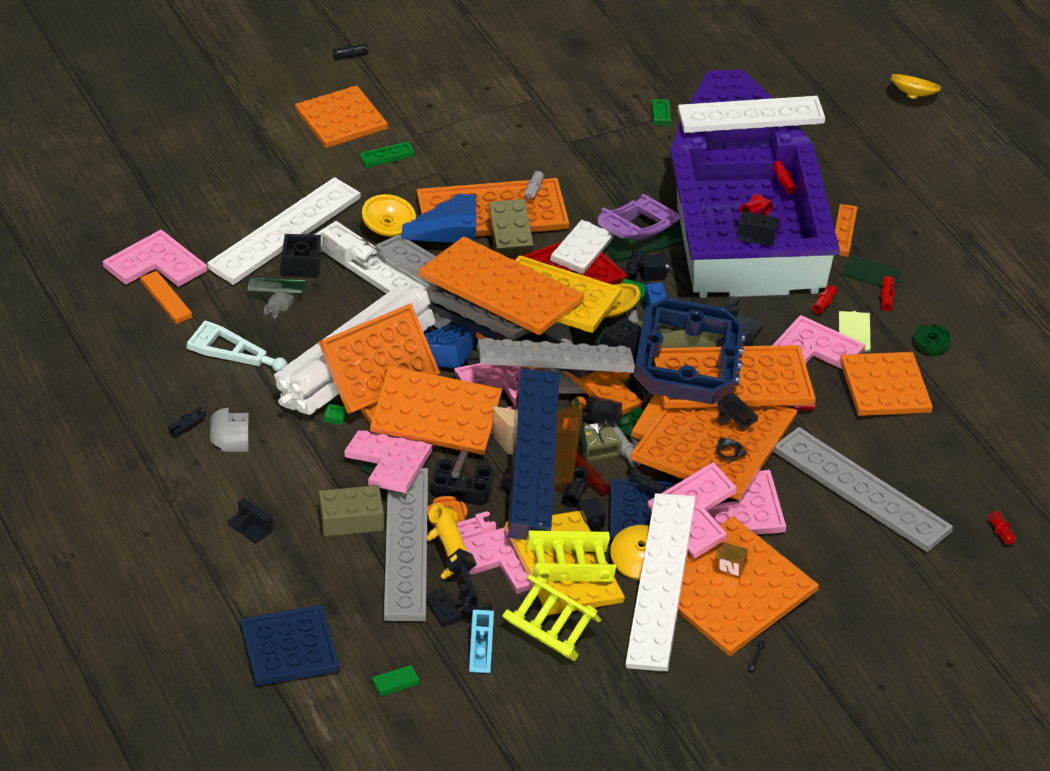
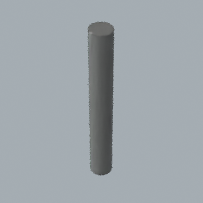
M461 450L451 473L452 477H459L469 452Z

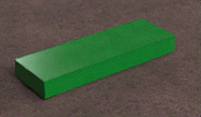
M409 142L359 153V158L365 168L415 156V151Z

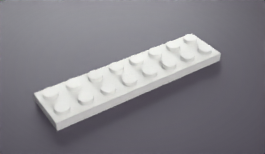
M818 96L678 105V114L684 133L825 123V116Z

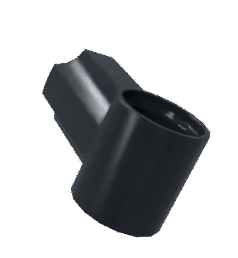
M574 467L570 471V479L562 497V501L568 506L574 507L581 500L583 492L587 489L588 471L585 468Z

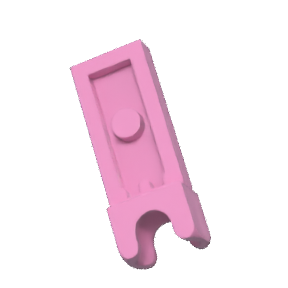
M489 512L476 514L475 518L457 523L463 540L496 530V522H489Z

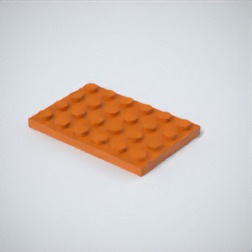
M411 303L318 342L348 414L379 400L389 366L433 375L440 374Z
M389 366L371 422L370 431L485 455L493 427L494 406H499L502 389Z

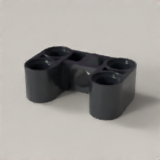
M442 459L437 462L432 477V495L435 498L452 496L455 497V501L476 505H484L489 501L493 487V469L490 466H478L474 477L459 475V477L454 478L451 475L454 468V463L451 460Z

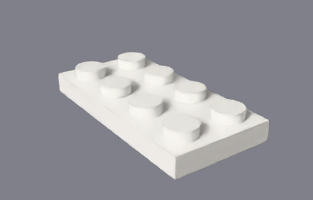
M581 220L551 254L550 261L584 274L612 241L614 234L588 221Z

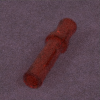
M572 447V450L569 449L566 456L576 467H583L588 471V483L593 485L602 496L608 495L611 492V486L602 478V474L591 466L576 447Z

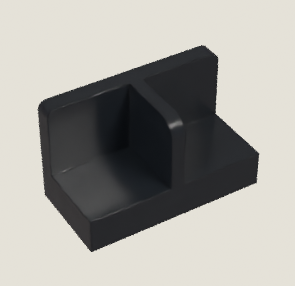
M591 395L588 396L587 411L578 413L577 417L604 425L621 422L622 402Z
M245 498L238 501L239 513L228 520L229 526L255 544L273 532L272 517Z

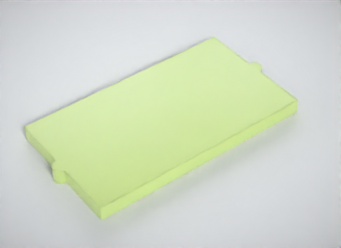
M839 311V333L865 344L863 352H870V313Z

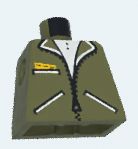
M589 420L585 421L580 432V443L585 463L621 455L622 441L609 424L604 425Z

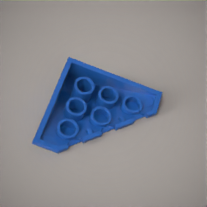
M457 194L448 201L435 206L432 210L417 216L416 219L403 224L402 239L455 243L464 236L475 241L476 195Z
M448 324L428 334L427 331H424L437 366L449 367L450 369L461 367L477 340L475 336L476 331L469 330L461 324L454 326Z

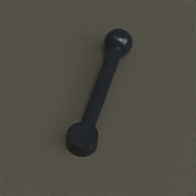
M763 640L757 642L758 648L752 664L748 666L749 672H755L756 662L766 644Z

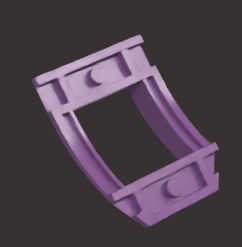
M642 194L641 198L636 202L633 200L614 210L602 208V213L598 217V224L621 239L640 240L663 232L679 221L681 215ZM643 214L657 223L646 228H639L629 221Z

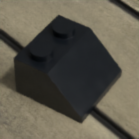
M742 211L738 224L737 240L774 247L781 221L777 217Z
M623 318L603 331L599 345H607L608 347L625 346L630 348L635 364L641 334L640 327L627 318Z

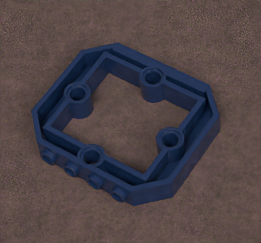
M668 297L645 307L633 376L650 394L712 405L733 392L734 386L738 387L740 375H737V372L740 373L742 361L738 360L739 358L742 359L744 347H740V345H744L746 333H742L743 324L724 307ZM658 323L683 327L684 331L690 336H699L703 331L725 335L724 345L720 349L718 366L721 368L719 378L697 374L696 369L690 365L681 366L679 370L651 366L652 358L660 355L663 344V335L657 331Z

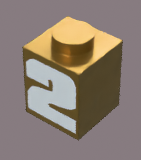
M725 542L722 549L717 550L715 556L717 570L741 577L747 564L748 549Z

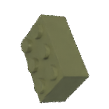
M526 199L489 202L488 216L494 251L508 258H517L519 255L523 256L531 253L533 241Z
M379 485L319 491V508L324 536L384 531V513Z

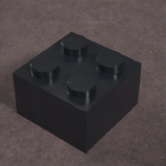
M284 234L282 274L319 275L322 253L321 235Z

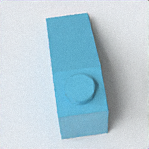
M473 610L469 672L490 673L494 611Z

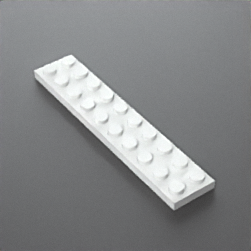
M334 177L207 263V268L234 285L283 251L284 234H309L359 200L360 192Z
M337 221L314 234L321 235V246L324 253L386 294L391 290H395V287L400 284L410 286L412 291L415 288L427 290L432 287L414 275H410L404 269L397 267L389 260L382 258L379 254L376 256V262L371 266H364L354 259L348 263L343 262L322 245V231L328 228L339 237L352 233L359 239L363 238ZM429 299L430 304L427 307L431 310V304H433V302H431V300ZM433 312L435 324L433 325L439 329L452 321L439 317L438 314Z
M655 494L626 668L668 671L695 510V496Z

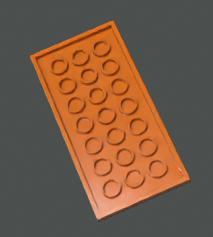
M558 178L543 179L540 190L537 191L534 199L530 200L524 196L529 180L417 189V199L421 214L432 210L435 206L448 201L457 194L476 195L475 236L492 235L488 216L489 202L526 199L531 232L569 229V220Z
M464 236L418 270L419 277L537 335H541L584 300L583 293Z
M800 345L740 346L744 347L742 359L739 358L738 360L742 361L740 373L737 372V375H740L738 387L734 386L733 392L747 406L815 404L816 398ZM721 347L661 348L660 355L653 357L652 362L653 366L672 370H679L681 366L690 365L696 369L697 374L719 378L721 368L718 366V358ZM661 396L664 408L718 407V401L711 405Z

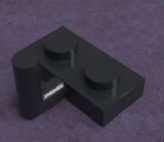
M734 392L718 401L719 425H724L733 420L744 430L758 421V415Z
M460 584L459 598L454 600L449 598L443 588L426 594V603L442 628L461 622V614L456 607L463 605V601L468 594V586L466 584Z

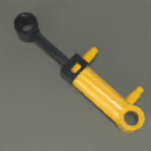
M436 503L429 511V519L436 524V527L429 532L427 540L431 541L440 535L448 558L445 562L448 568L441 574V578L446 579L453 573L462 576L464 583L468 586L469 593L463 601L465 612L473 615V610L491 611L492 602L477 594L469 571L477 564L473 554L467 551L456 523L457 512L447 506Z

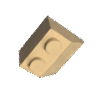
M494 406L492 437L507 454H513L515 410Z

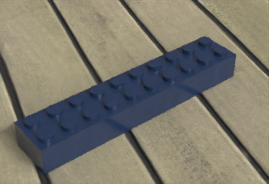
M520 369L516 392L507 538L527 540L529 531H551L559 373Z

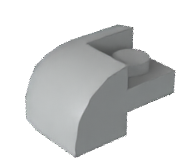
M229 408L216 411L210 419L209 436L211 444L213 443L215 446L220 447L221 451L226 452L249 451V413H229Z

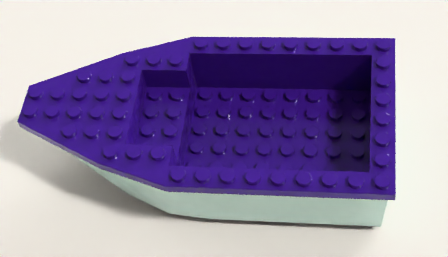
M715 70L707 72L689 104L773 98L743 70ZM680 121L671 148V159L677 185V209L681 215L680 225L693 292H699L700 298H707V292H729V297L789 295V290L810 289L811 294H818L819 288H826L833 256L839 255L840 248L814 144L799 125L684 133ZM776 161H782L785 169L790 172L791 179L797 187L793 194H787L783 185L778 182V176L772 168ZM757 193L773 202V208L768 215L777 217L781 221L774 247L737 240L738 224L741 217L739 212L740 205L749 202Z

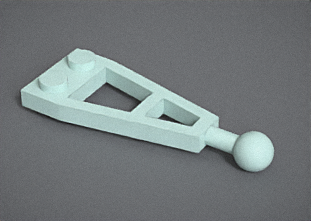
M206 320L187 342V349L197 353L260 366L261 363L272 366L276 372L282 371L287 365V361L284 358L273 359L267 357L265 350L226 328ZM218 336L237 345L233 351L210 347ZM245 349L256 356L243 354L242 352Z

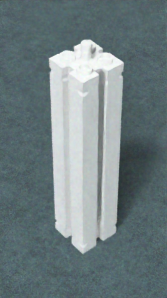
M400 284L395 287V290L388 292L326 338L410 303L424 332L428 326L431 327L435 324L433 312L427 307L430 304L427 291L418 288L412 291L410 286ZM319 343L286 365L282 371L274 374L276 386L282 391L280 394L281 398L278 400L279 404L292 410L297 409L299 412L311 415L317 408L322 407L339 394Z

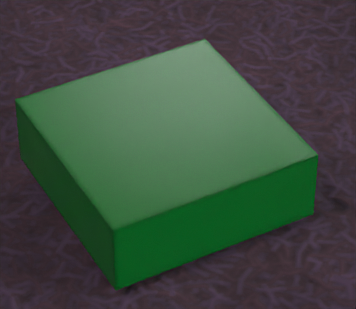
M328 404L324 415V422L343 425L347 414L345 406Z

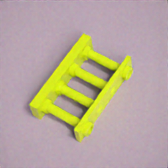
M529 531L526 550L536 551L538 563H535L532 576L535 578L540 576L546 581L613 582L616 564H606L604 555L610 539L609 532ZM544 551H556L558 564L546 563ZM564 551L576 552L578 564H566ZM584 552H596L598 564H586Z
M529 574L527 578L534 586L519 609L515 610L514 613L506 610L503 617L512 625L575 662L579 654L574 650V644L591 618L600 623L602 619L597 615L598 611L590 605L584 607L548 586V581L540 576L535 578ZM543 589L551 595L534 621L531 620L529 623L524 620V615L540 590ZM557 599H560L567 604L551 630L547 632L542 631V622ZM575 608L584 615L567 641L564 640L562 643L557 640V635Z

